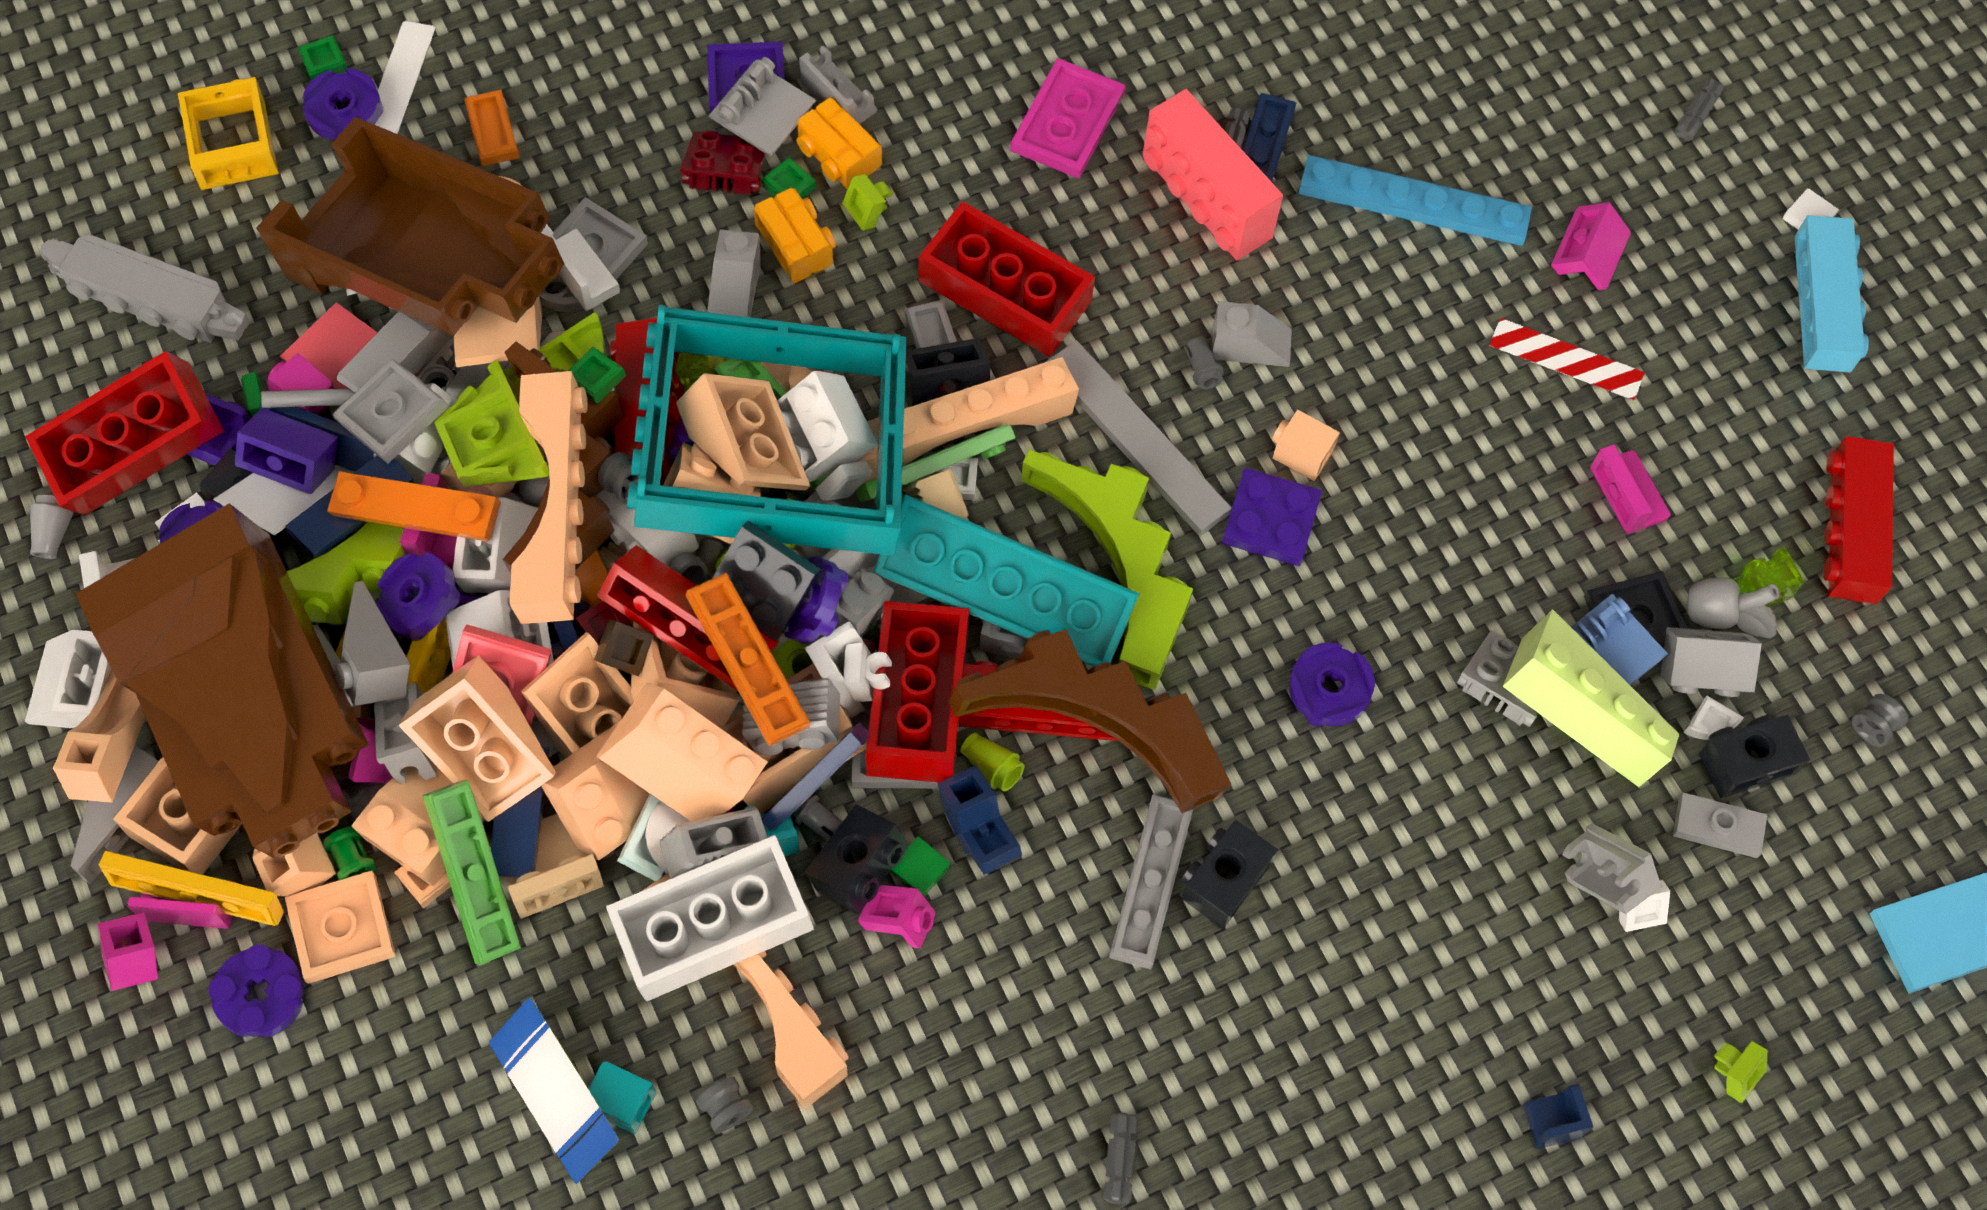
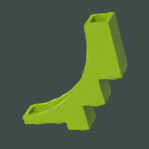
M1029 449L1023 461L1021 481L1051 495L1073 511L1097 536L1112 560L1120 584L1140 593L1126 625L1125 642L1119 663L1127 662L1137 684L1156 690L1188 610L1193 588L1186 586L1183 581L1175 577L1166 576L1163 578L1157 575L1168 549L1171 532L1164 530L1155 522L1136 520L1146 496L1149 477L1142 475L1132 467H1119L1113 464L1110 465L1106 477L1098 475L1092 468L1086 466L1076 467L1060 461L1057 456L1051 453H1038Z
M367 522L357 533L331 551L287 571L310 622L343 625L349 614L354 582L363 581L368 591L382 592L377 585L383 573L393 562L407 555L400 544L405 528Z

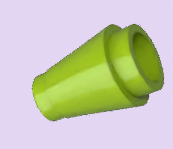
M977 733L971 734L964 741L960 749L961 754L966 757L972 766L977 765L992 789L999 788L1002 791H1008L1018 782L1023 774L1025 765L1019 761V754L985 737H981Z

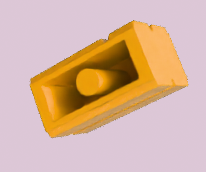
M829 97L819 104L815 110L812 109L799 118L797 122V144L807 157L814 155L821 162L823 172L832 182L838 180L848 189L852 177L866 174L868 177L881 167L882 146L833 98Z
M789 188L777 194L775 198L770 197L755 205V225L791 282L797 283L809 277L813 272L816 274L832 265L833 248L836 247L834 237L827 226L820 228L816 222L817 213L809 198L801 199L795 188Z

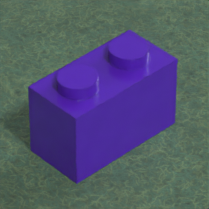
M261 408L237 432L235 466L312 494L335 470L338 436Z

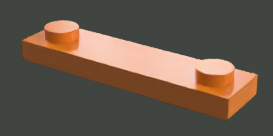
M339 472L327 512L336 517L490 542L501 501L495 496Z
M727 573L687 590L686 598L769 747L808 729L811 724Z

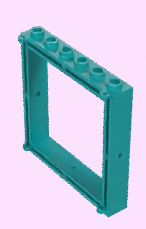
M659 305L657 323H648L646 347L654 348V353H645L642 378L650 379V385L641 384L639 410H647L646 417L637 416L635 442L643 443L642 450L633 449L631 475H638L639 480L638 483L630 482L627 508L635 509L634 527L735 538L741 526L749 521L784 544L894 556L901 524L906 337L900 336V334L888 335L666 307V305ZM674 351L881 376L875 510L660 486Z

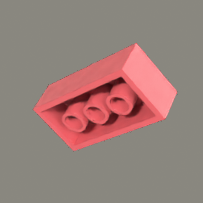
M1184 89L1149 111L1143 150L1144 161L1152 171H1157L1166 181L1170 192L1175 197H1180L1186 203L1194 219L1198 223L1204 224L1211 231L1218 246L1222 250L1228 251L1238 261L1271 240L1274 235L1283 194L1187 89Z

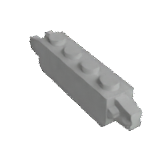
M90 234L79 237L74 245L64 241L59 242L58 239H48L44 244H41L40 254L44 261L47 260L49 263L47 265L52 274L64 279L67 284L66 288L71 294L82 300L92 298L100 301L117 313H124V311L132 313L151 326L158 327L161 324L174 329L177 334L186 339L194 340L198 338L211 343L215 336L239 340L250 322L246 313L226 302L216 281Z

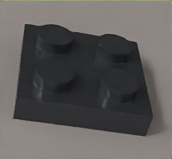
M747 521L738 531L713 578L727 573L758 630L776 642L783 635L821 569Z

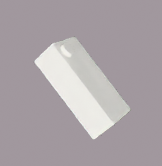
M775 835L606 906L636 986L646 1002L814 930L808 911Z

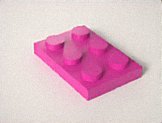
M1057 58L1012 139L1010 151L1080 179L1125 95L1126 85Z

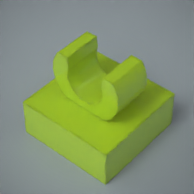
M862 174L852 177L842 204L862 231L875 228L881 212L887 209L885 198L891 197L893 193L885 182L873 185L867 175Z
M1751 1041L1743 1053H1741L1734 1046L1724 1042L1714 1055V1058L1718 1060L1714 1068L1726 1076L1727 1095L1740 1103L1744 1102L1767 1071V1049Z

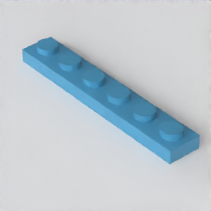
M1312 155L1307 157L1298 193L1523 246L1526 239L1532 206Z

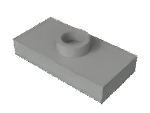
M1682 793L1678 800L1673 837L1758 858L1762 854L1767 814Z

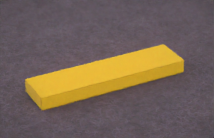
M108 851L104 852L99 863L102 872L111 886L172 901L215 904L225 914L273 926L279 925L284 913L274 892Z

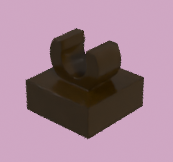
M609 619L606 629L602 631L599 639V647L594 661L639 676L654 635Z

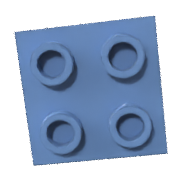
M1611 594L1571 626V628L1631 685L1664 659L1668 653L1629 612L1630 608L1625 601Z

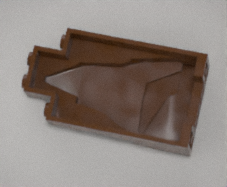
M355 117L331 143L345 171L304 218H300L292 204L280 200L256 227L287 279L321 295L329 286L351 289L452 336L471 318L478 306L517 323L524 313L534 305L537 297L551 280L557 277L560 269L564 266V261L554 239L541 233L550 221V217L538 192L358 117Z
M229 503L75 593L91 631L119 684L135 692L193 826L216 836L217 834H225L236 829L241 821L253 848L274 858L292 853L299 847L300 842L315 833H323L334 828L339 823L340 818L351 813L331 767L351 761L356 757L357 752L368 746L369 743L344 691L337 684L331 663L269 534Z

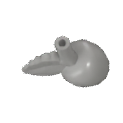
M1726 577L1710 578L1697 582L1690 587L1687 600L1688 616L1692 622L1703 627L1726 629L1737 624L1742 631L1748 634L1771 638L1777 633V622L1775 614H1772L1771 608L1766 607L1765 604L1779 599L1780 593L1774 584H1769L1756 591L1741 594L1738 583L1733 579Z

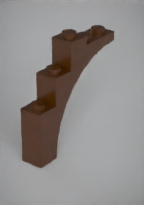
M517 341L504 352L514 374L520 380L521 375L558 372L551 367L550 362L540 351L535 348L529 351ZM615 387L598 404L587 398V412L581 413V424L584 425L586 433V448L580 450L579 461L583 463L585 484L583 487H578V499L582 502L584 518L583 524L577 525L576 537H579L581 541L582 562L575 564V571L615 531L608 516L611 512L609 507L597 496L603 490L598 483L600 467L609 456L616 453L613 447L603 438L625 417L618 401L621 396ZM550 478L541 504L525 533L502 559L510 574L512 563L525 550L539 528L547 506Z
M1066 629L1051 634L1050 630H1045L1031 636L1027 640V644L1019 659H1013L1001 664L994 673L981 677L980 673H974L962 678L957 682V686L948 701L955 717L985 709L1022 707L1053 711L1084 721L1116 738L1139 756L1166 786L1181 813L1220 799L1232 785L1186 692L1172 698L1169 693H1165L1146 703L1126 661L1112 666L1110 662H1103L1086 672Z

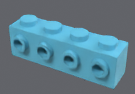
M1807 215L1794 236L1804 369L1852 372L1860 359L1866 356L1869 346L1868 336L1863 334L1862 324L1866 305L1864 301L1860 300L1863 271L1857 266L1860 238L1859 235H1855L1854 219Z

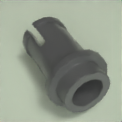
M1205 337L1191 339L1187 342L1188 346H1184V351L1194 371L1192 376L1194 383L1200 385V388L1204 390L1217 387L1223 380L1222 375L1224 372L1222 366L1216 364L1208 339Z
M815 795L812 798L810 796L792 813L796 817L795 823L798 825L805 824L828 842L843 821L819 803L820 797Z

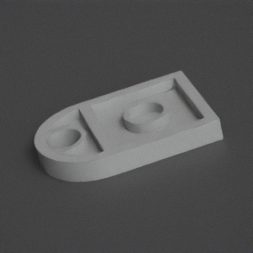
M586 197L556 228L552 235L557 240L577 228L615 280L648 245L645 234ZM559 274L549 283L560 282L565 284ZM567 285L558 294H550L545 289L540 294L541 304L551 310L575 312L584 309Z

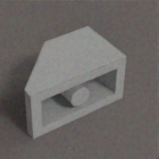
M1218 301L1213 323L1211 351L1215 360L1289 367L1292 329L1259 305Z

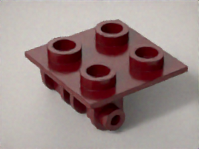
M712 130L694 131L680 167V172L683 173L682 184L689 185L690 189L710 190L712 176V191L717 192L720 177H724V193H729L732 178V193L751 196L752 192H760L761 177L758 176L766 153L739 136L721 135Z

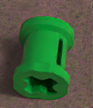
M352 826L337 830L322 842L325 851L331 853L339 870L337 873L339 880L376 870L373 859L368 858L360 842L362 836Z

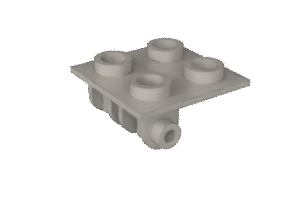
M763 57L761 60H755L711 112L709 118L772 157L795 129L799 118L813 107L816 100L774 74V63L767 57Z
M1491 630L1462 672L1457 683L1464 687L1462 689L1464 693H1468L1479 701L1482 700L1486 692H1489L1490 694L1484 702L1486 706L1496 696L1501 701L1496 707L1495 712L1499 713L1504 703H1507L1508 706L1502 715L1519 726L1523 723L1530 727L1538 712L1503 687L1518 646L1510 639L1502 637Z

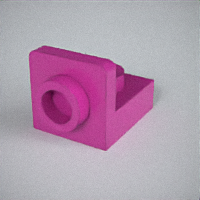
M880 885L874 899L864 906L858 922L867 931L902 935L911 947L921 948L927 933L933 926L935 910L919 889Z

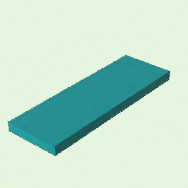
M907 494L904 495L901 502L900 533L894 556L880 554L872 572L952 607L969 608V614L1027 639L1041 631L1050 630L1051 634L1066 629L1081 661L1093 667L1103 662L1111 663L1140 594Z

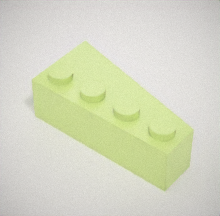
M1553 609L1522 638L1503 687L1638 787L1672 760L1679 733Z

